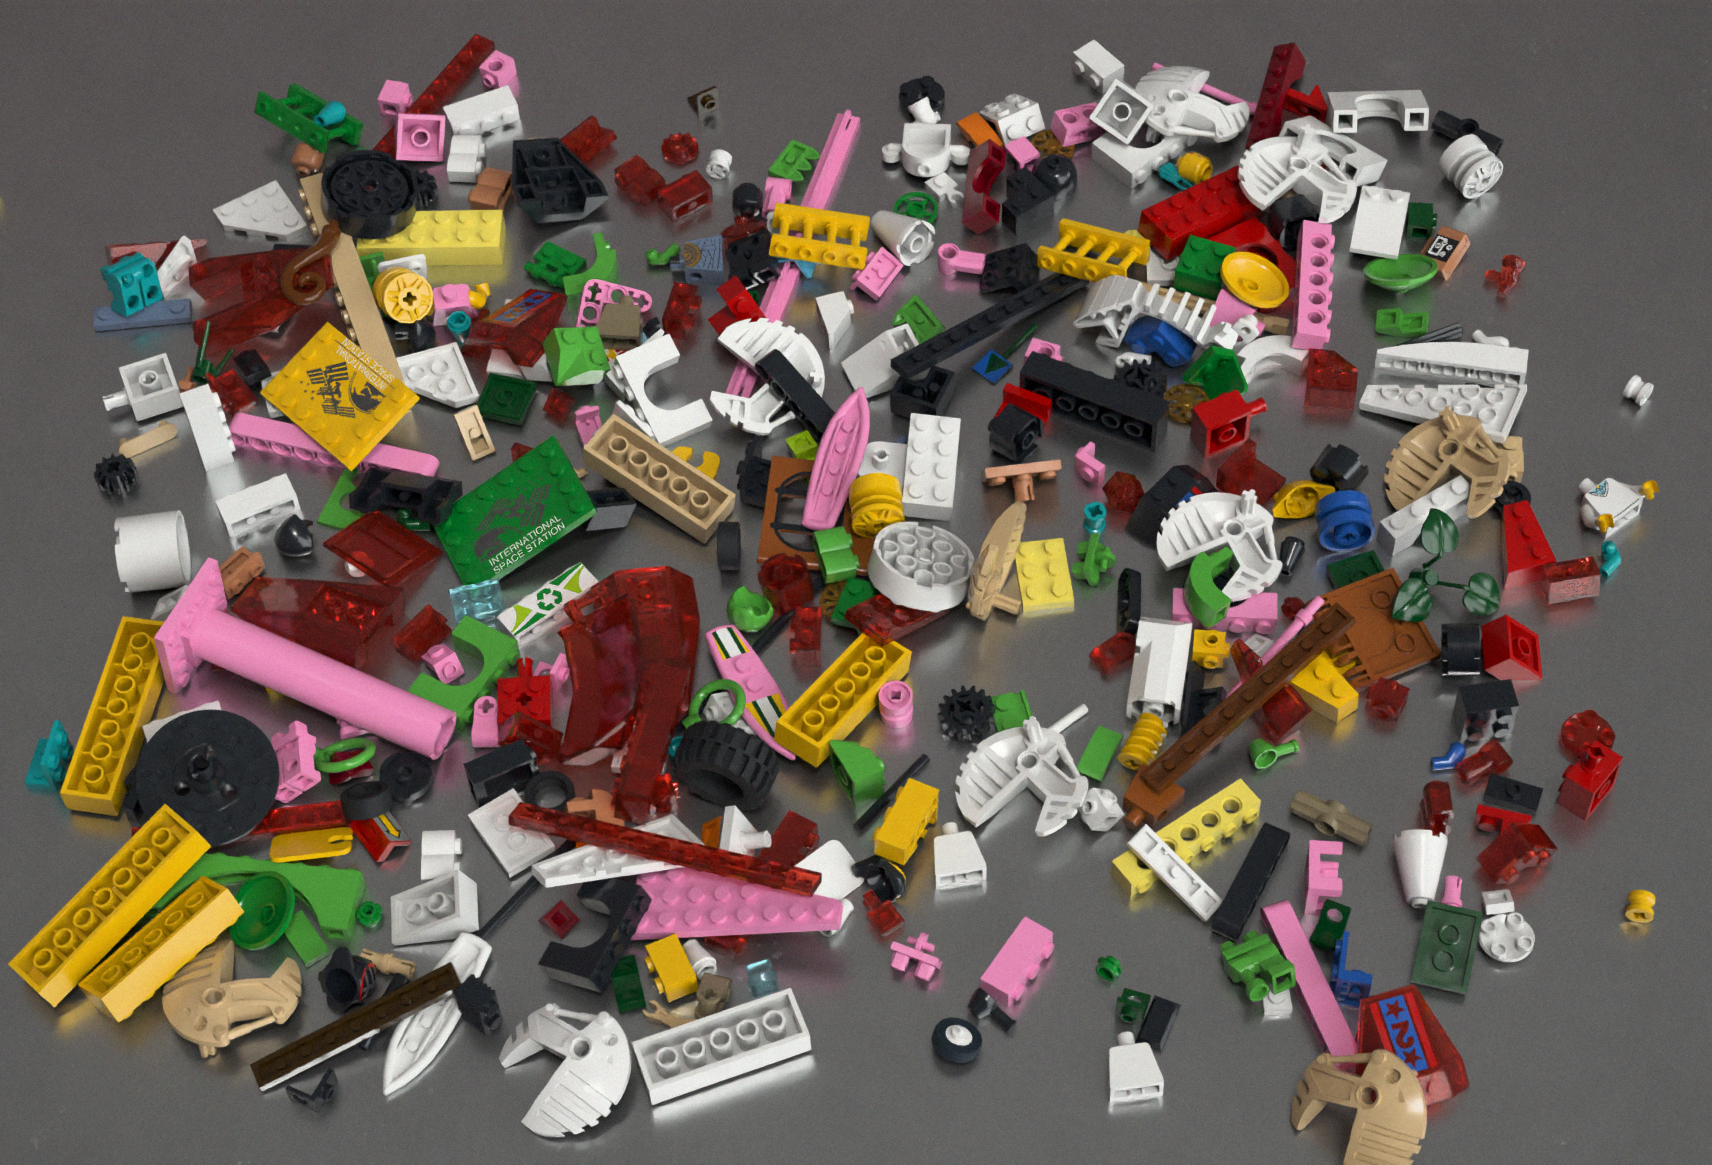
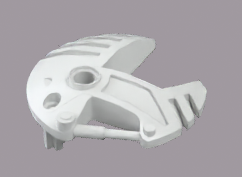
M1190 66L1158 68L1156 71L1147 73V76H1143L1135 89L1155 105L1145 120L1148 124L1145 140L1147 142L1152 141L1153 143L1158 142L1160 133L1166 136L1179 134L1210 137L1218 143L1228 141L1236 137L1238 132L1241 133L1244 130L1249 119L1250 108L1245 101L1226 106L1212 98L1199 94L1209 77L1210 71ZM1180 124H1184V125H1187V126H1190V127H1193V128L1182 127V126H1179V125H1180Z
M1306 124L1305 127L1301 126L1298 137H1272L1255 143L1250 147L1249 151H1245L1238 168L1239 185L1243 193L1259 209L1263 211L1292 188L1298 194H1303L1311 203L1321 207L1318 223H1330L1348 212L1356 197L1357 184L1353 180H1348L1343 175L1336 163L1328 155V149L1325 146L1311 141L1315 129L1310 128L1309 124ZM1324 163L1330 169L1331 172L1335 173V175L1338 178H1336L1334 175H1332L1327 170L1322 168L1320 165Z
M759 318L757 322H750L751 319H745L728 326L717 339L720 344L749 366L755 373H757L755 369L757 361L773 349L779 350L822 398L825 375L821 358L809 339L802 333L796 334L794 327L789 325L786 328L782 326L783 322L778 320L770 323L768 318ZM767 383L751 398L712 391L710 394L709 402L715 411L723 419H725L727 413L729 415V423L734 427H737L738 421L741 422L742 430L763 436L769 435L773 428L796 418L793 412L789 411L781 418L771 423L769 422L785 403Z
M1253 489L1249 492L1244 490L1242 496L1213 492L1190 497L1188 503L1183 500L1178 504L1176 511L1172 508L1168 512V520L1165 517L1160 525L1162 536L1158 531L1156 541L1158 559L1164 569L1168 571L1192 563L1195 557L1202 551L1209 556L1212 552H1218L1227 546L1234 552L1229 565L1235 574L1222 592L1232 602L1251 598L1252 594L1257 595L1264 591V587H1269L1282 570L1283 564L1277 560L1274 546L1273 516L1256 503L1257 496H1255V490ZM1263 534L1266 545H1268L1271 560L1265 556L1256 541Z
M1030 716L1029 720L1024 719L1023 727L1003 730L980 742L976 746L977 751L975 753L971 751L967 755V764L962 763L960 766L962 775L961 777L957 775L956 786L960 790V794L955 791L956 800L963 817L976 828L1012 801L1026 787L1044 803L1035 829L1038 837H1045L1067 824V819H1071L1076 815L1077 808L1081 807L1085 800L1089 783L1085 776L1080 775L1073 763V758L1066 747L1064 736L1056 731L1040 727L1036 717ZM1060 756L1069 767L1075 779L1069 778L1054 765Z
M549 1003L528 1016L527 1027L521 1022L516 1027L517 1039L515 1040L514 1036L510 1034L503 1046L499 1060L505 1069L542 1049L564 1059L521 1121L531 1131L541 1136L566 1137L562 1132L570 1131L573 1134H578L585 1131L582 1127L586 1125L593 1127L598 1124L599 1121L596 1119L601 1115L606 1117L611 1112L609 1107L612 1103L617 1105L620 1101L631 1073L632 1050L628 1038L620 1024L604 1011L598 1015L585 1012L578 1013L560 1009L557 1004ZM559 1017L577 1019L580 1022L589 1023V1025L583 1030H577L559 1019ZM589 1048L588 1053L581 1056L583 1051Z

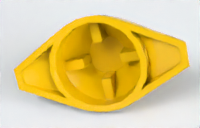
M1307 479L1287 483L1280 489L1279 493L1273 496L1275 502L1271 509L1273 517H1307L1314 513L1317 502L1326 495L1334 493L1335 488Z

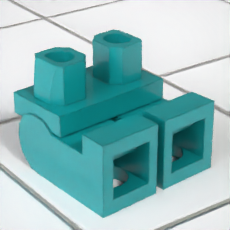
M139 252L132 256L126 255L120 258L119 262L111 266L106 265L100 269L102 280L107 282L108 291L113 293L114 300L111 301V307L114 312L128 317L144 309V306L148 307L164 299L154 263L148 257L143 258V254Z

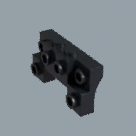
M371 467L366 471L359 486L349 494V507L353 510H359L364 514L374 512L381 505L416 510L418 520L427 521L431 525H438L452 514V504L463 495L462 481Z

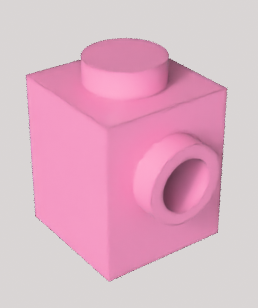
M386 80L377 99L380 114L397 118L398 113H405L407 108L411 107L413 95L410 93L408 83Z

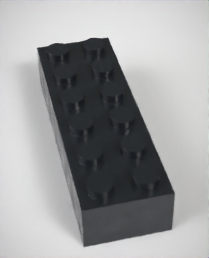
M1034 351L1031 352L1020 371L1019 387L1052 399V415L1153 453L1157 451L1167 432L1169 401L1164 400L1162 397L1153 396L1138 388L1118 383L1116 380L1107 379L1092 371L1080 369L1070 363L1061 362L1046 354Z

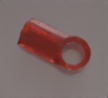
M1493 739L1485 743L1478 753L1457 763L1455 769L1462 783L1469 786L1491 773L1496 775L1503 773L1512 765L1513 759L1499 741Z

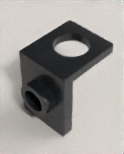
M328 1068L312 1096L289 1085L285 1089L291 1101L319 1113L325 1102H329L332 1099L338 1080L334 1070Z

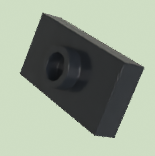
M1491 773L1483 800L1536 815L1543 788Z

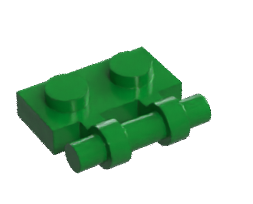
M546 241L533 256L534 263L536 264L527 262L524 270L536 279L542 278L548 281L549 285L564 289L563 277L580 274L587 266L586 259Z

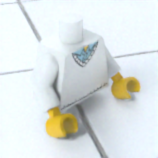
M1589 478L1584 479L1578 487V490L1584 494L1580 508L1584 525L1588 528L1596 529L1606 539L1639 514L1644 497L1647 500H1652L1654 498L1653 493L1660 492L1657 482L1649 480L1642 485L1633 486L1607 478L1596 485Z

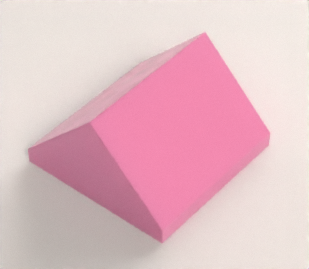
M398 113L394 129L396 160L443 162L445 115Z

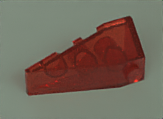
M204 238L190 239L193 250L207 244V239ZM179 240L149 242L142 245L137 243L106 245L107 262L111 266L119 262L120 258L126 255L132 256L139 252L143 254V258L148 257L157 266L164 263Z
M1240 638L1235 640L1229 651L1241 681L1244 683L1263 667V662ZM1289 684L1281 688L1257 709L1254 714L1263 735L1277 745L1300 729L1312 712V709L1296 689Z

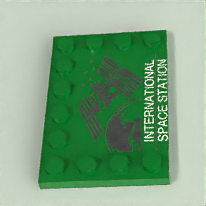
M553 435L452 504V514L441 524L433 525L467 593L473 598L598 512L560 442Z

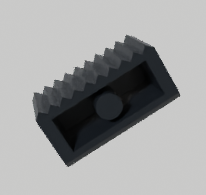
M475 974L470 975L455 990V999L459 1007L458 1009L462 1013L461 1017L486 1035L490 1030H495L501 1024L503 1019L495 990L484 984L483 980L479 981V977L475 978Z

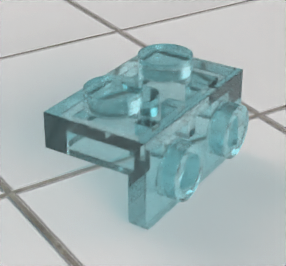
M499 579L484 580L481 583L467 586L462 585L448 590L456 627L465 615L485 623L497 620V616L505 610Z

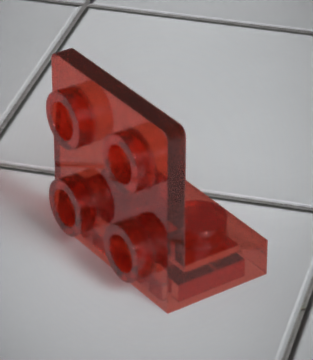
M1248 438L1217 469L1216 487L1224 493L1242 496L1244 490L1249 492L1253 489L1255 490V496H1257L1256 503L1263 507L1286 483V478L1256 459L1257 443Z

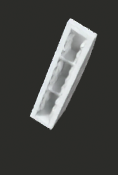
M1467 342L1407 344L1377 349L1374 368L1518 387V384H1524L1529 350Z

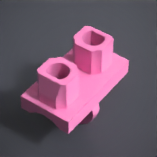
M922 932L919 938L909 936L907 943L915 946V949L893 941L890 948L893 951L890 964L892 968L905 972L910 959L919 962L914 976L928 982L935 970L941 969L943 962L939 958L923 953L924 950L933 953L935 949L934 944L927 942L929 935L925 932Z

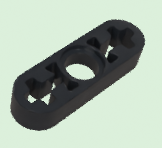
M1125 568L1118 580L1117 630L1119 633L1132 637L1138 631L1141 617V573Z

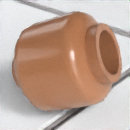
M304 142L299 143L294 149L291 165L296 169L298 175L309 177L310 174H317L320 171L325 155Z

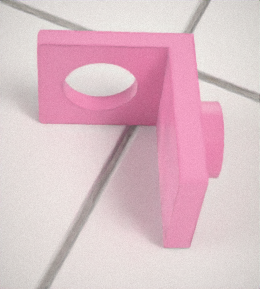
M563 653L559 654L554 665L540 662L533 676H540L542 672L550 671L552 689L556 693L559 692L562 684L567 681L570 672L567 666L566 655Z

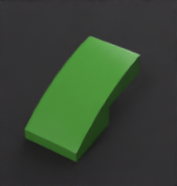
M1401 308L1377 310L1375 330L1378 333L1415 338L1428 333V312L1403 314Z
M1099 725L1077 766L1079 773L1102 782L1110 761L1114 759L1124 736Z

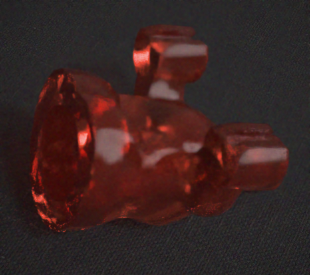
M1505 255L1502 259L1501 271L1487 270L1485 278L1495 281L1500 286L1497 295L1505 298L1509 289L1519 282L1520 275L1526 268V263L1516 255Z

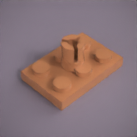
M1061 460L985 468L981 472L982 483L988 482L989 486L1003 485L1006 480L1012 479L1015 502L1033 501L1035 496L1033 494L1032 477L1038 476L1039 480L1054 479L1056 474L1062 470Z

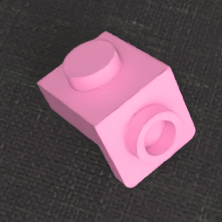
M598 405L592 407L583 406L574 412L573 423L583 448L592 439L593 433L603 426L599 418L600 410Z
M1090 441L1085 447H1080L1074 456L1075 471L1086 481H1091L1099 486L1105 479V465L1094 458L1095 444Z
M443 643L431 647L426 654L421 656L424 664L436 673L439 681L445 684L464 674V669L456 653Z

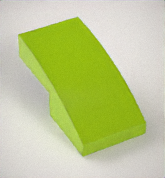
M808 430L785 439L793 458L815 460L818 445ZM810 477L804 478L806 482L809 484Z

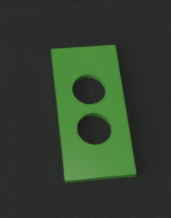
M347 467L344 469L317 520L318 524L360 534L370 513L364 514L359 510H345L340 505L341 500L357 488L352 484V479L356 474L360 473L358 468H354L352 471Z

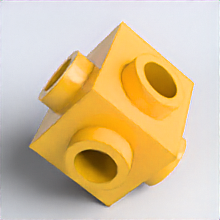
M1213 629L1207 631L1194 630L1192 661H1196L1199 666L1209 669L1223 668L1224 658H1229L1230 643L1225 642L1226 632H1219Z

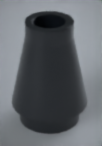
M1288 536L1285 538V541L1281 542L1279 561L1283 564L1280 572L1281 575L1292 576L1293 570L1305 553V543L1301 539Z

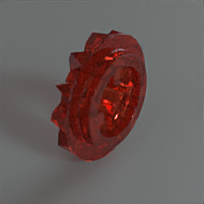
M679 131L678 135L670 133L669 138L663 139L661 149L663 156L667 160L683 163L690 161L697 155L699 145L696 137H691L689 132L684 135Z

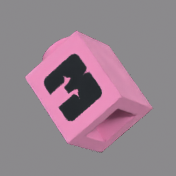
M1025 136L1012 140L1004 146V150H1006L1005 162L1014 173L1024 167L1032 172L1033 166L1040 159V153Z

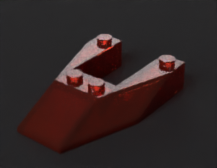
M309 247L214 257L189 266V284L204 300H208L241 285L243 289V302L192 322L194 342L201 348L206 322L211 321L205 351L208 356H211L274 330L307 306L296 305L283 295L280 287V278L286 265ZM331 252L302 268L293 279V287L297 291L310 292L316 285L308 282L301 288L297 285V278L306 271L317 272L325 280V292L335 285Z

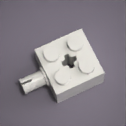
M166 353L119 367L125 387H123L122 391L102 396L107 411L126 404L132 406L137 422L183 407L179 395L180 391Z

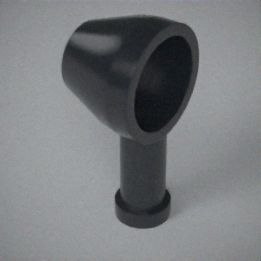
M978 987L972 994L967 1008L976 1018L981 1019L991 1014L1007 1032H1010L1015 1027L1017 1022L1014 1019L1012 1020L983 989Z

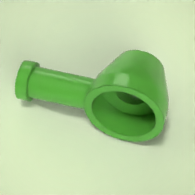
M1256 739L1249 745L1251 760L1258 769L1271 766L1279 756L1299 751V745L1295 739L1275 747L1263 739Z

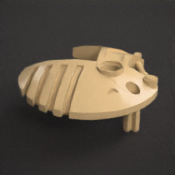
M1446 406L1444 411H1439V417L1416 426L1402 437L1398 442L1399 448H1394L1390 454L1392 461L1388 460L1386 463L1389 473L1388 475L1384 473V482L1390 489V491L1385 489L1386 494L1396 511L1441 487L1451 473L1456 476L1461 475L1471 485L1466 515L1471 519L1477 518L1486 512L1496 502L1494 498L1502 494L1504 490L1502 486L1507 484L1509 478L1510 460L1508 456L1502 455L1494 446L1479 419L1466 415H1455L1454 411L1449 406ZM1479 439L1489 448L1496 459H1491L1475 449Z
M1015 502L995 521L983 542L977 561L972 565L970 586L968 588L969 600L966 608L970 609V615L985 621L993 607L1017 615L1022 604L1021 601L1000 593L1011 570L1024 529L1025 511H1027L1024 502Z
M232 939L206 945L197 953L193 961L180 968L175 976L168 981V984L164 986L162 1005L166 1019L173 1030L181 1037L198 1044L201 1057L214 1056L216 1053L215 1047H225L230 1043V1040L250 1033L251 1030L274 1021L277 1024H283L291 1016L298 1005V997L296 996L301 997L302 993L300 985L302 984L301 974L295 960L287 957L271 978L233 981L234 941ZM263 1018L231 1029L232 1022Z
M1386 1049L1374 1050L1372 1053H1355L1354 1055L1332 1056L1330 1053H1322L1314 1059L1303 1073L1307 1083L1304 1080H1299L1296 1089L1300 1098L1297 1095L1293 1097L1292 1124L1296 1130H1303L1329 1102L1357 1108L1343 1165H1411L1414 1160L1410 1159L1413 1153H1419L1421 1145H1418L1419 1138L1424 1139L1427 1126L1426 1102L1421 1086L1416 1078L1418 1075L1417 1071L1411 1070L1402 1059ZM1354 1062L1355 1064L1368 1063L1361 1076L1337 1069L1334 1063ZM1373 1089L1375 1090L1377 1096L1374 1103L1372 1102L1370 1097Z

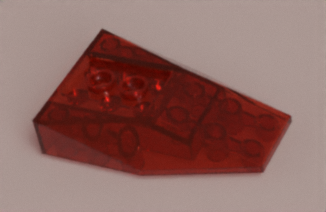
M256 577L231 606V612L247 622L359 670L368 659V642L383 623L394 626L405 612L404 588L324 580Z

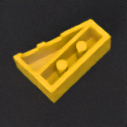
M1322 654L1281 688L1287 692L1288 696L1300 699L1307 703L1309 708L1336 723L1358 708L1359 694Z
M911 778L908 779L904 787L900 786L896 793L895 804L893 807L889 806L885 812L883 825L881 827L878 826L874 831L872 842H875L874 854L905 865L917 849L919 837L925 838L928 830L925 829L929 823L934 825L937 821L939 789Z

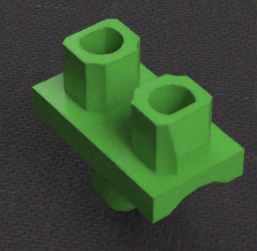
M1091 534L1090 541L1078 542L1077 554L1080 559H1085V561L1074 562L1072 566L1074 577L1076 579H1087L1090 586H1097L1100 572H1106L1107 568H1112L1116 564V557L1111 553V549L1099 542V534Z

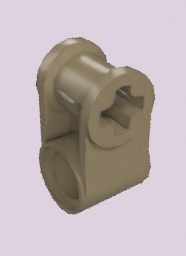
M706 972L703 974L700 986L696 991L698 1005L695 1009V1017L697 1020L723 1010L725 1003H727L730 997L732 978Z

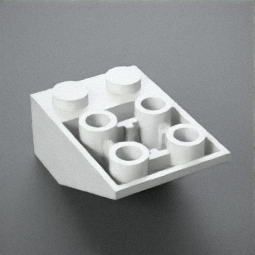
M907 323L883 332L842 361L841 366L854 391L859 387H863L866 397L869 398L894 388L901 375L890 367L891 359L914 348L919 343ZM927 370L910 379L917 381L926 378Z

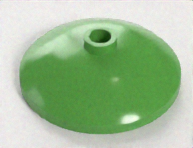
M1398 254V259L1381 257L1369 262L1364 267V277L1371 284L1397 293H1404L1417 288L1432 279L1437 273V262L1430 257L1418 254Z

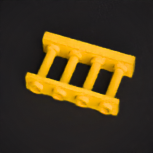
M775 202L772 227L779 228V234H772L769 255L863 270L868 249L860 247V241H866L870 217ZM789 230L803 232V238L788 236ZM813 233L827 235V240H813L812 235ZM836 237L851 239L850 245L836 243Z
M1063 218L1059 222V241L1053 248L1038 247V267L1095 283L1112 275L1127 277V269L1133 262L1146 265L1150 261V240ZM1067 245L1079 248L1074 254L1063 251ZM1089 251L1100 253L1097 259L1084 257ZM1111 256L1123 259L1118 265L1107 263Z

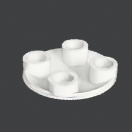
M1512 912L1500 916L1495 915L1484 920L1479 931V942L1482 949L1490 957L1502 962H1516L1524 959L1531 953L1535 944V935L1523 916Z

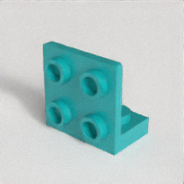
M54 720L48 739L39 738L24 782L26 788L57 792L60 782L64 781L66 775L65 767L67 761L72 758L73 745L70 743L67 731L64 730L60 720Z

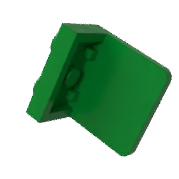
M1211 345L1182 374L1185 383L1204 387L1209 401L1223 393H1229L1234 390H1238L1240 395L1243 396L1248 390V384L1236 354L1232 349Z

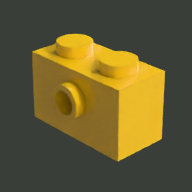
M676 933L645 946L648 957L643 959L649 974L654 972L656 978L653 980L659 994L664 993L668 1003L698 990L696 974Z

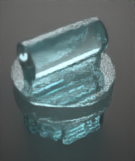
M770 959L746 966V972L749 976L747 984L751 988L754 998L779 990L777 982L779 978L776 970H772Z

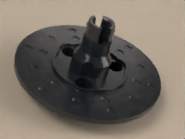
M198 710L171 720L152 736L138 762L136 792L140 806L148 820L166 804L191 825L211 847L220 846L247 835L267 816L278 792L279 764L269 739L250 720L223 710ZM211 750L218 751L216 757L208 756L207 753ZM181 788H191L186 796L178 795V791ZM229 790L237 791L236 796L232 799L224 798L225 793Z

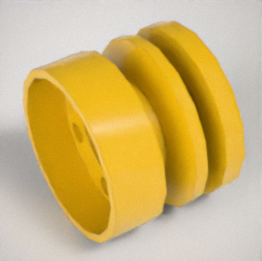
M393 266L385 269L377 276L373 284L372 294L377 307L383 313L401 323H413L415 320H421L428 314L433 304L431 285L424 277L405 267Z
M870 473L858 477L849 485L848 496L851 507V524L856 534L861 537L876 539V536L883 528L894 523L905 522L901 484L894 476L885 473Z

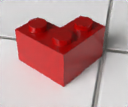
M735 275L716 289L727 306L707 320L720 336L733 323L745 319H751L750 322H757L759 318L766 317Z

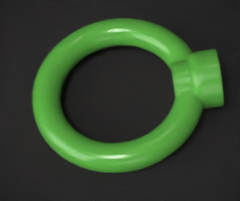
M718 679L707 683L694 695L689 705L688 717L681 722L687 729L695 722L702 721L699 717V708L704 699L717 690L726 689L735 695V706L732 712L718 723H728L733 726L740 719L745 709L746 696L743 688L737 682L730 679Z
M350 738L335 742L324 749L316 747V752L313 755L314 767L325 773H337L356 768L372 758L376 751V746L370 739ZM354 748L364 749L363 752L350 759L330 762V757L334 752H342Z

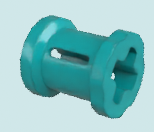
M1092 502L1084 508L1086 518L1084 519L1083 527L1089 534H1100L1105 530L1106 522L1104 518L1106 517L1107 510L1102 503Z

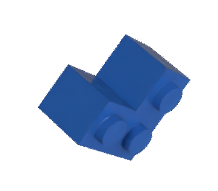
M1150 315L1138 318L1132 324L1124 339L1135 353L1149 354L1156 351L1171 367L1188 363L1197 347V343L1186 334Z

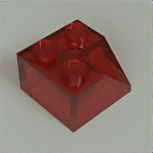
M1309 348L1304 406L1354 410L1357 391V368L1333 350Z

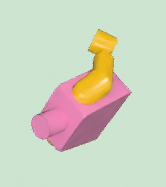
M488 282L475 284V291H471L467 284H447L442 287L433 288V304L427 316L432 315L433 326L447 325L450 314L455 311L465 312L471 321L479 320L478 309L485 305L487 296L491 295Z

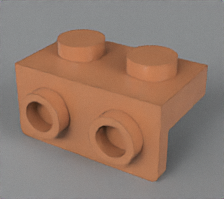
M242 546L219 566L225 596L228 600L235 594L240 593L244 586L253 578L259 576L265 568L262 555L258 551L253 554Z

